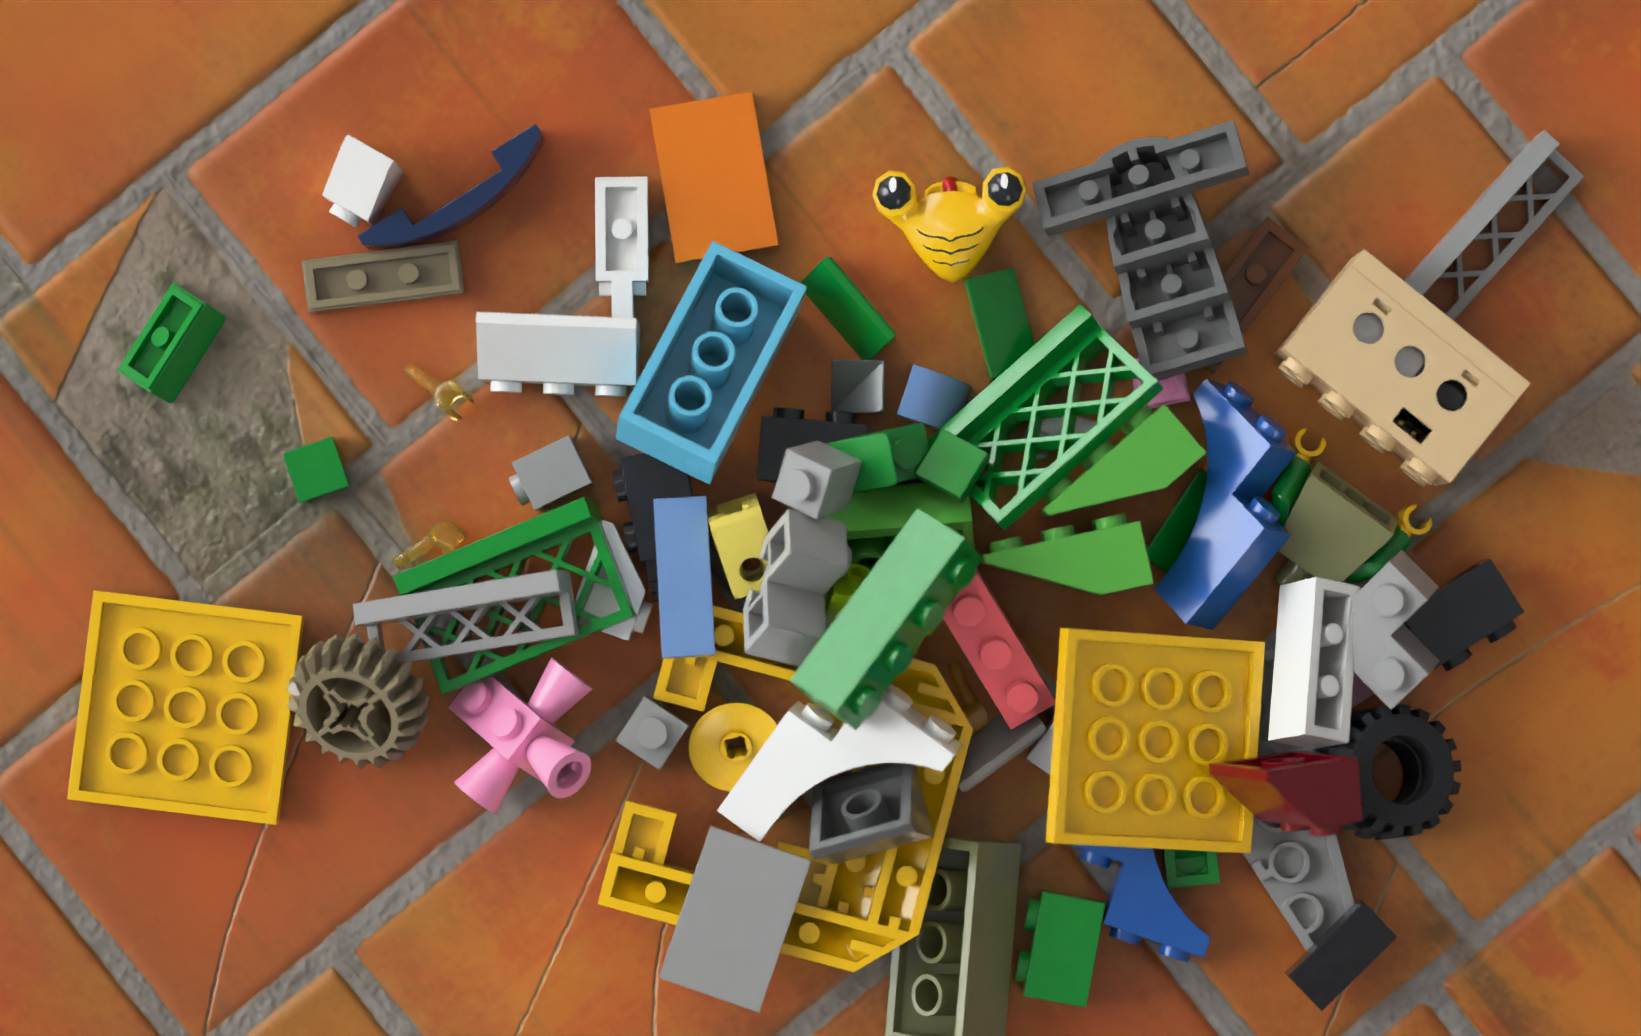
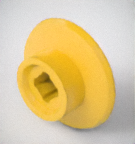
M728 703L711 709L698 720L690 735L688 748L693 768L709 785L731 792L773 733L777 724L760 708L745 703ZM738 736L744 738L746 743L744 748L740 747L733 749V751L727 748L726 739L730 740L738 738Z

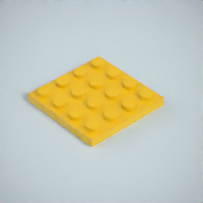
M93 590L67 799L272 825L279 824L293 713L292 710L287 708L291 695L287 688L289 680L296 671L295 666L299 662L305 616Z
M1060 628L1046 842L1251 854L1254 815L1210 775L1209 763L1258 756L1265 642Z

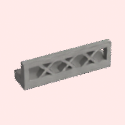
M1543 130L1528 143L1404 281L1423 295L1437 279H1455L1456 301L1445 312L1454 321L1582 180L1584 175L1555 150L1560 143ZM1545 160L1567 178L1554 193L1533 194L1532 174ZM1524 184L1525 195H1514ZM1533 201H1546L1534 214ZM1507 202H1525L1526 224L1519 232L1498 233L1497 213ZM1489 223L1490 233L1479 234ZM1512 239L1499 253L1498 240ZM1490 240L1491 263L1481 271H1463L1462 251L1471 241ZM1454 261L1455 272H1444ZM1463 278H1476L1464 292Z
M551 570L353 604L355 625L367 626L369 641L377 637L379 648L385 650L381 625L400 622L415 633L404 651L395 653V657L400 662L411 660L412 662L579 635L570 572ZM559 595L563 626L544 629L528 617L541 598ZM528 601L521 611L511 604ZM501 605L513 614L516 619L503 636L493 637L478 624L490 607ZM477 609L471 619L461 613L462 611ZM444 614H451L465 625L455 642L449 645H442L428 634L439 616ZM426 618L421 627H418L411 621ZM523 623L534 630L517 633ZM472 632H475L477 635L483 638L479 640L467 641ZM422 640L432 646L431 648L416 650Z

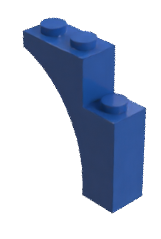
M1205 379L1193 394L1201 413L1207 441L1208 467L1203 501L1188 542L1176 562L1154 590L1186 624L1214 630L1291 536L1277 521L1281 516L1278 510L1261 497L1292 461L1297 452L1284 440L1287 432L1279 423L1265 414L1260 416L1252 408L1251 405L1254 402V398L1244 388L1232 381L1224 385Z
M1072 844L1082 849L1079 859L1105 868L1110 867L1112 859L1120 862L1105 904L1102 919L1104 924L1111 926L1109 936L1134 945H1139L1141 937L1161 943L1159 953L1184 962H1189L1191 954L1204 958L1211 938L1183 913L1171 896L1161 876L1153 848Z

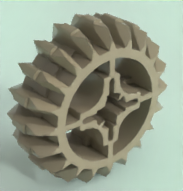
M357 632L346 640L339 634H336L328 639L327 642L320 640L318 644L312 646L306 656L303 655L295 666L296 671L289 680L287 691L291 695L287 708L296 712L293 725L307 729L305 742L317 741L322 745L321 756L331 751L338 755L340 765L349 759H353L360 770L369 765L370 762L380 769L389 760L397 762L411 747L416 745L421 737L420 732L428 720L429 712L426 710V707L428 706L427 701L430 695L421 691L424 677L410 674L412 660L400 662L395 657L396 646L385 651L379 648L377 637L365 644Z

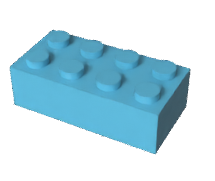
M712 241L618 418L615 439L710 485L801 311L807 286Z

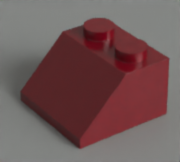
M1297 750L1209 763L1210 775L1258 820L1280 823L1281 831L1310 830V835L1313 836L1335 835L1342 833V824L1363 821L1358 757Z

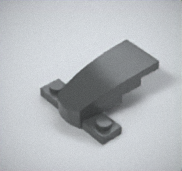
M1234 120L1170 140L1168 137H1146L1129 140L1107 151L1096 159V163L1032 182L1042 224L1048 237L1106 219L1113 265L1119 277L1126 316L1133 332L1140 364L1157 381L1249 354L1223 268L1193 193L1207 187L1250 175L1238 128Z

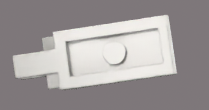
M595 177L596 283L599 284V296H612V317L634 318V296H647V283H649L648 177Z

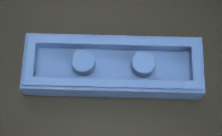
M706 496L653 499L662 659L715 656Z

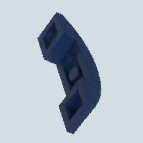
M534 124L491 151L502 168L501 171L415 225L407 212L401 208L359 234V240L367 249L403 248L439 238L468 224L489 210L517 184L538 154L545 139L537 125Z

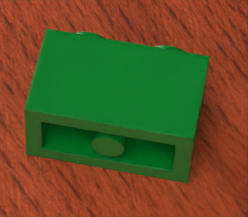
M1041 888L1038 900H1028L1023 930L1032 931L1028 952L1019 950L1014 974V982L1023 983L1021 989L1023 996L1086 1008L1105 903L1102 900Z

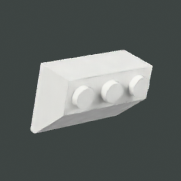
M476 312L478 379L482 382H491V392L522 393V384H543V394L574 395V386H595V396L627 397V388H634L639 380L641 325L637 318Z

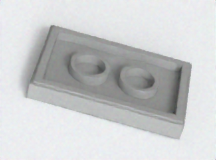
M710 826L658 978L760 1012L811 860Z

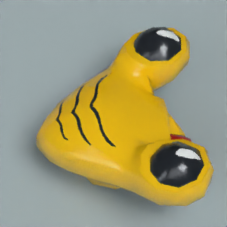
M1008 166L991 170L983 181L982 198L979 197L974 185L958 181L955 177L949 176L942 182L929 186L925 190L922 200H918L916 184L907 173L889 170L876 179L872 197L877 210L904 232L913 249L924 263L940 278L955 283L965 277L977 265L1003 223L1022 207L1027 187L1023 175Z

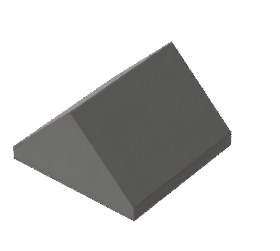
M888 763L820 782L813 786L809 852L814 860L838 864L934 837L917 766L914 764Z

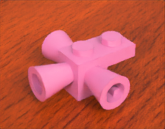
M553 657L550 658L529 703L520 699L494 675L464 687L448 708L494 748L454 783L474 801L493 814L497 813L519 768L543 782L553 797L566 798L576 793L585 784L590 775L591 760L585 753L571 747L575 740L554 722L593 688Z

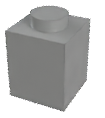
M569 435L512 462L517 474L509 477V481L521 505L523 506L531 502L535 511H540L594 485L572 437Z
M819 440L789 448L786 451L772 498L815 519L846 510L862 461Z
M644 696L615 741L660 770L690 726V723L649 696Z

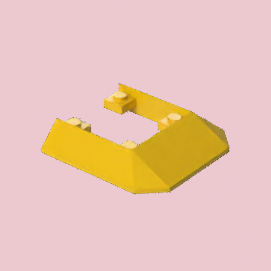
M713 606L715 656L663 659L653 699L704 712L717 662L789 681L800 666L745 653L743 613ZM912 658L908 668L900 675H897L891 685L896 686L912 699L913 704L911 707L928 719L931 715L936 716L950 725L956 732L954 738L963 744L943 772L916 765L934 837L838 864L814 860L809 852V848L779 840L778 849L811 860L780 953L855 972L919 935L973 731L935 664ZM827 712L834 720L832 726L840 731L845 723ZM888 763L871 764L853 768L851 770V774ZM626 800L598 905L677 925L695 872L694 870L664 863L677 813Z

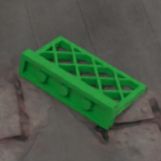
M1079 304L927 439L929 450L944 429L990 455L987 474L980 475L969 495L1005 531L1158 395L1163 388L1138 361L1097 323L1092 314ZM1105 348L1109 351L1106 368L1085 370V366ZM1138 379L1142 383L1129 396L1114 398L1117 380ZM1104 382L1101 400L1079 402L1082 384ZM1069 385L1067 403L1045 405L1046 401L1060 388ZM1098 414L1097 424L1087 433L1074 434L1077 416ZM1064 417L1061 435L1040 437L1043 419ZM1030 420L1027 438L1006 440V437L1023 421ZM1059 449L1057 460L1048 468L1034 469L1037 451ZM1024 452L1022 469L1020 471L1000 472L1003 454ZM1019 484L1017 495L1003 508L999 509L995 505L998 486Z
M582 497L393 576L400 596L474 584L486 576L496 579L516 577L520 575L526 560L538 556L554 563L551 570H561L563 567L587 578L576 602L575 611L577 624L580 617L592 622L578 627L579 635L545 640L531 647H528L530 643L521 644L518 646L516 653L506 657L491 650L478 651L475 654L469 671L451 679L444 661L445 657L430 659L429 661L441 694H449L637 617L601 521L604 518L597 500ZM588 534L592 535L598 551L590 572L565 561L573 541ZM561 546L557 557L545 553ZM602 565L608 580L598 576ZM513 566L509 577L498 572ZM595 582L613 590L620 609L619 611L602 618L584 611ZM553 596L541 598L534 608L531 619L539 623L547 602L560 607V600ZM501 605L496 606L494 611L489 609L485 614L491 617L486 632L494 636L499 622L511 626L514 621L503 615L505 608ZM452 616L447 630L433 625L428 634L436 639L434 633L443 636L441 644L449 645L452 641L455 642L458 637L455 634L460 621ZM426 618L414 619L418 627H421ZM524 624L519 629L523 632L534 631ZM422 640L424 648L432 647L424 640ZM485 656L496 660L481 667Z

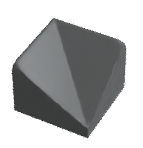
M832 359L831 412L883 415L885 360Z

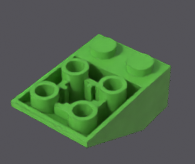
M1147 404L1120 427L1126 435L1114 446L1108 439L1081 462L1086 471L1074 481L1069 475H1066L1042 497L1047 504L1038 512L1044 518L1164 489L1207 452L1165 404L1155 411Z
M1125 513L1091 521L1093 531L1077 535L1075 534L1074 525L1040 532L1042 542L1024 546L1022 536L991 542L988 544L990 553L981 556L983 558L981 561L982 565L1091 595H1103L1154 583L1140 521L1127 523Z

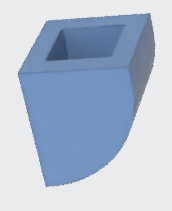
M913 364L896 417L913 423L924 422L926 427L939 430L965 407L971 386L950 376Z

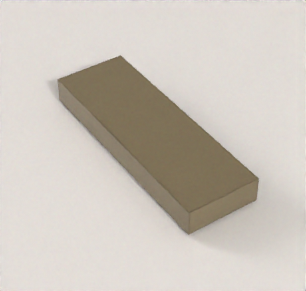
M458 241L302 260L309 313L465 294Z

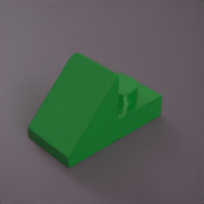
M924 422L825 443L862 461L852 493L893 486L901 481L918 478L916 472L930 451Z

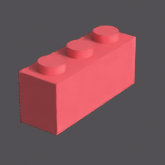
M977 568L972 581L965 588L960 589L945 609L943 620L1012 730L1053 706L1055 698L1048 683Z

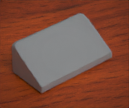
M1000 713L971 735L958 787L960 790L967 792L1045 735L1047 728L1036 715L1011 730Z

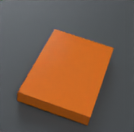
M752 91L650 108L675 263L682 264L703 260L712 241L739 254L779 247Z

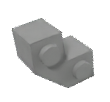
M788 509L764 538L759 558L768 562L759 591L752 589L748 591L743 608L745 653L801 666L830 627L828 618H825L824 595L840 577H844L848 572L852 560V551L847 546L846 523L823 517L815 519L803 512Z
M1403 550L1396 554L1352 597L1353 672L1390 709L1394 708L1440 661L1403 624L1439 588Z

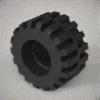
M1397 704L1392 709L1387 705L1364 709L1363 711L1351 713L1349 743L1318 748L1317 751L1320 753L1358 757L1363 821L1342 824L1343 830H1355V836L1363 839L1375 838V840L1415 836L1422 834L1424 829H1432L1441 822L1438 815L1450 812L1454 804L1448 797L1449 795L1459 793L1461 783L1454 781V773L1461 772V761H1453L1451 751L1456 750L1457 747L1453 738L1444 740L1442 734L1446 728L1439 720L1428 722L1430 713L1421 708L1410 710V705ZM1382 743L1396 753L1403 768V784L1398 796L1392 802L1382 796L1377 790L1371 773L1374 753Z

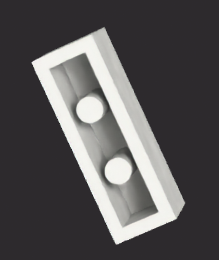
M1319 577L1280 585L1268 741L1308 749L1349 743L1354 676L1352 597L1360 591V586Z

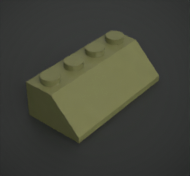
M945 835L919 935L892 950L885 1036L1006 1035L1021 843Z

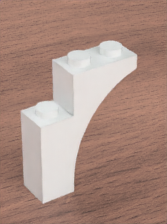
M891 684L881 696V702L877 710L870 717L864 719L857 730L844 724L839 731L832 726L834 720L825 710L812 703H808L805 706L800 701H797L787 711L717 811L760 842L770 832L792 802L814 785L848 769L880 763H907L943 772L963 744L954 738L956 732L950 725L936 716L931 715L928 719L911 707L913 704L912 699L905 692Z

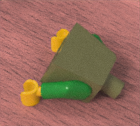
M1307 428L1301 429L1292 443V448L1297 454L1279 475L1272 488L1271 505L1281 515L1277 521L1291 535L1278 550L1288 559L1276 573L1275 579L1280 585L1313 577L1337 582L1345 581L1351 584L1371 579L1401 550L1405 552L1411 545L1410 537L1428 532L1432 527V519H1425L1418 529H1414L1409 524L1408 518L1411 511L1415 510L1418 506L1417 504L1402 508L1395 517L1319 461L1311 469L1309 462H1313L1320 457L1325 449L1326 440L1324 437L1321 439L1317 450L1306 451L1302 447L1300 440Z

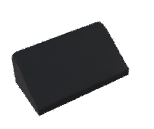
M1359 899L1284 973L1323 1011L1397 936L1364 901Z

